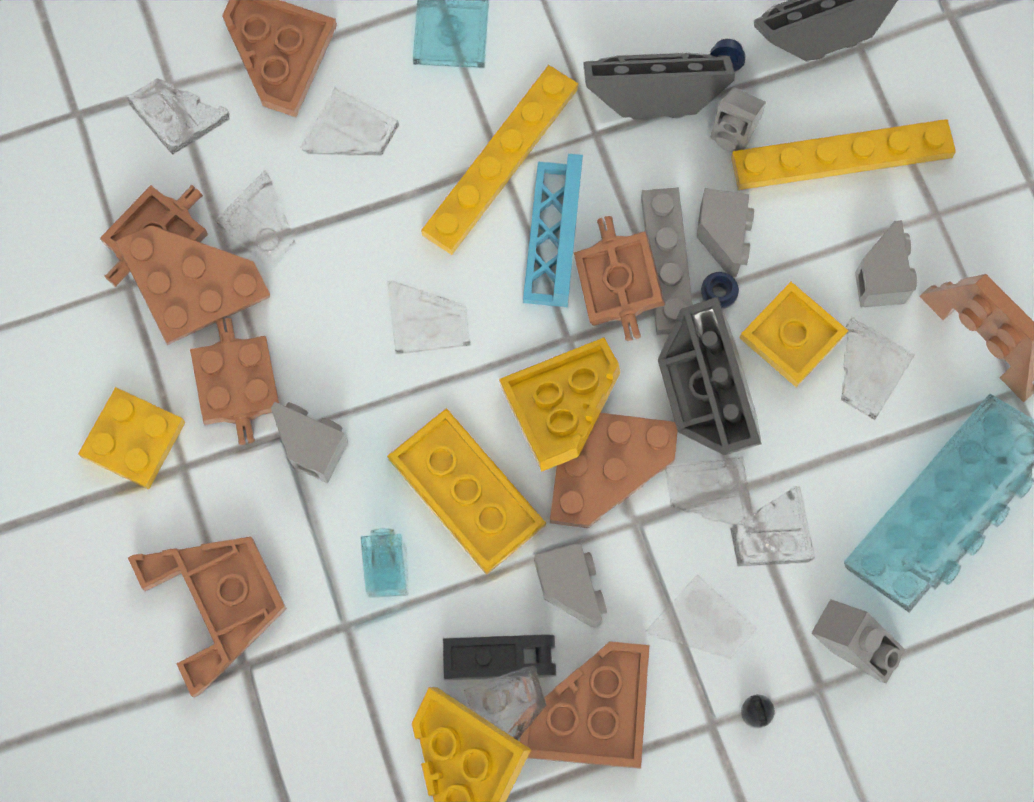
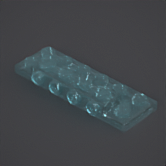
M989 394L844 561L845 568L909 613L931 587L936 590L941 582L949 585L957 577L961 569V565L958 562L966 553L971 556L975 555L984 544L986 537L983 533L991 524L998 527L1006 519L1010 511V507L1007 506L1015 495L1023 498L1031 489L1034 483V479L1031 477L1032 468L1034 467V419Z

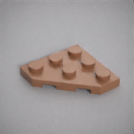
M229 0L222 17L262 105L297 117L337 27L336 19L281 0Z
M151 225L116 241L167 345L208 327L219 319H225L270 298V293L254 261Z
M600 413L579 456L557 465L550 523L589 528L617 504L619 505L643 487L651 478L673 464L678 433L675 422Z
M608 642L541 701L522 715L520 742L531 749L528 759L640 769L642 763L650 645Z

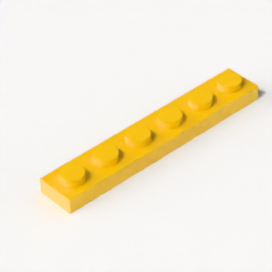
M548 65L422 228V236L453 255L577 92L578 83Z
M948 119L736 150L732 152L731 160L738 190L950 159L953 158L956 150Z

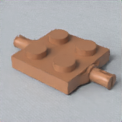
M150 185L100 237L102 243L112 250L119 259V262L104 277L115 287L126 277L130 270L116 241L150 225L201 243L208 233L204 227L192 219L188 210L203 196L197 188L195 189L193 185H190L181 197L175 200L164 196Z
M605 216V221L602 218L597 220L602 240L590 248L574 252V257L590 323L595 326L612 320L621 321L625 340L633 341V337L635 339L641 337L636 316L644 311L664 306L665 301L646 231L631 236H616L613 218Z
M225 318L227 332L224 329L223 319H219L216 321L220 342L211 346L190 349L204 425L220 422L235 423L239 440L238 444H246L244 430H246L248 444L255 441L251 420L260 415L272 413L271 407L273 403H279L266 336L244 340L235 339L232 319Z

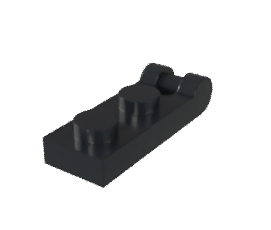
M519 635L443 638L444 681L555 677L556 663H552L551 649L555 648V636ZM523 649L535 650L536 663L524 664Z

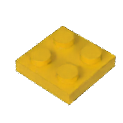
M790 282L749 324L739 338L797 388L844 338L849 330L793 282Z
M115 387L78 455L146 489H150L186 422L175 414Z

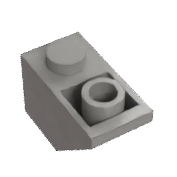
M732 87L718 106L710 139L716 141L720 147L729 151L745 149L762 117L766 101Z
M705 188L700 205L696 237L727 274L737 277L740 266L747 265L749 259L750 243L744 242L745 230L751 231L754 219V209L748 208L750 194Z
M902 220L892 223L863 258L855 272L860 308L905 304L913 291L916 290V271L914 268H910L908 255L911 253V239L908 233H904Z
M274 402L271 410L291 465L299 471L328 483L348 444L345 434L341 432L342 426L327 418H322L320 422L307 416L308 412L296 404L288 402L286 406Z
M581 543L536 554L534 556V563L544 600L591 627L600 626L602 622L601 614L607 613L602 591H594L590 576L596 575L591 552L584 553Z
M832 599L828 602L811 632L832 653L886 684L893 671L898 667L905 651L868 612Z

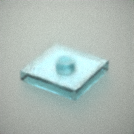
M417 0L413 64L485 68L489 0Z

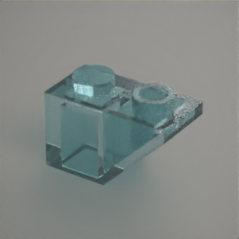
M382 528L371 530L370 536H361L365 588L369 598L409 595L407 548L402 534H395L393 529Z

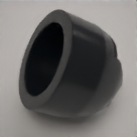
M753 695L742 704V719L752 728H763L771 723L774 718V705L770 699L763 695ZM754 701H760L765 720L759 721Z

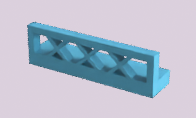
M568 154L567 164L538 162L523 303L568 307L583 155ZM544 173L566 175L565 186L552 194L543 184ZM543 193L547 199L541 203ZM564 195V197H563V205H562V204L558 201V199H560V198ZM553 204L562 214V217L558 223L549 229L540 219V213ZM540 228L544 233L538 237V229ZM560 230V236L558 239L554 234ZM549 238L558 248V254L545 263L536 253V248ZM536 262L540 266V268L534 272ZM554 265H556V275H555V273L550 269V268H552ZM546 273L555 283L554 294L532 293L533 281Z

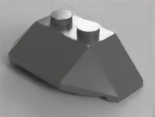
M789 0L772 6L761 17L754 20V27L771 44L806 62L818 60L825 57L826 54L856 46L859 42L872 38L898 0Z
M698 53L620 55L601 58L597 61L583 62L586 87L622 118L630 117L637 120L653 116L680 118L684 115H696L734 82L735 78L730 56L723 55L718 57Z
M712 298L682 308L658 357L660 371L677 431L722 455L761 445L757 414L737 346L719 298Z

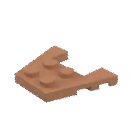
M987 274L964 278L957 284H953L950 281L943 283L940 287L931 285L919 296L942 320L946 319L956 310L959 313L961 323L970 331H977L985 339L986 346L991 354L998 359H1004L1010 365L1000 379L1023 402L1034 394V385L1032 384L1034 381V321Z
M252 537L206 543L198 547L179 550L177 548L162 550L160 553L147 555L136 554L128 557L138 582L145 592L180 574L185 579L214 641V645L176 663L190 695L194 698L199 696L287 609Z

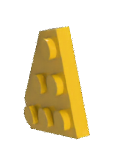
M604 337L499 379L501 389L541 472L579 456L620 375L619 363Z
M438 687L428 688L412 721L415 739H420L425 761L421 763L428 796H433L434 802H506L531 752L530 748Z

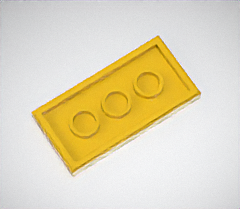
M447 408L387 456L391 464L486 575L546 526L543 518Z

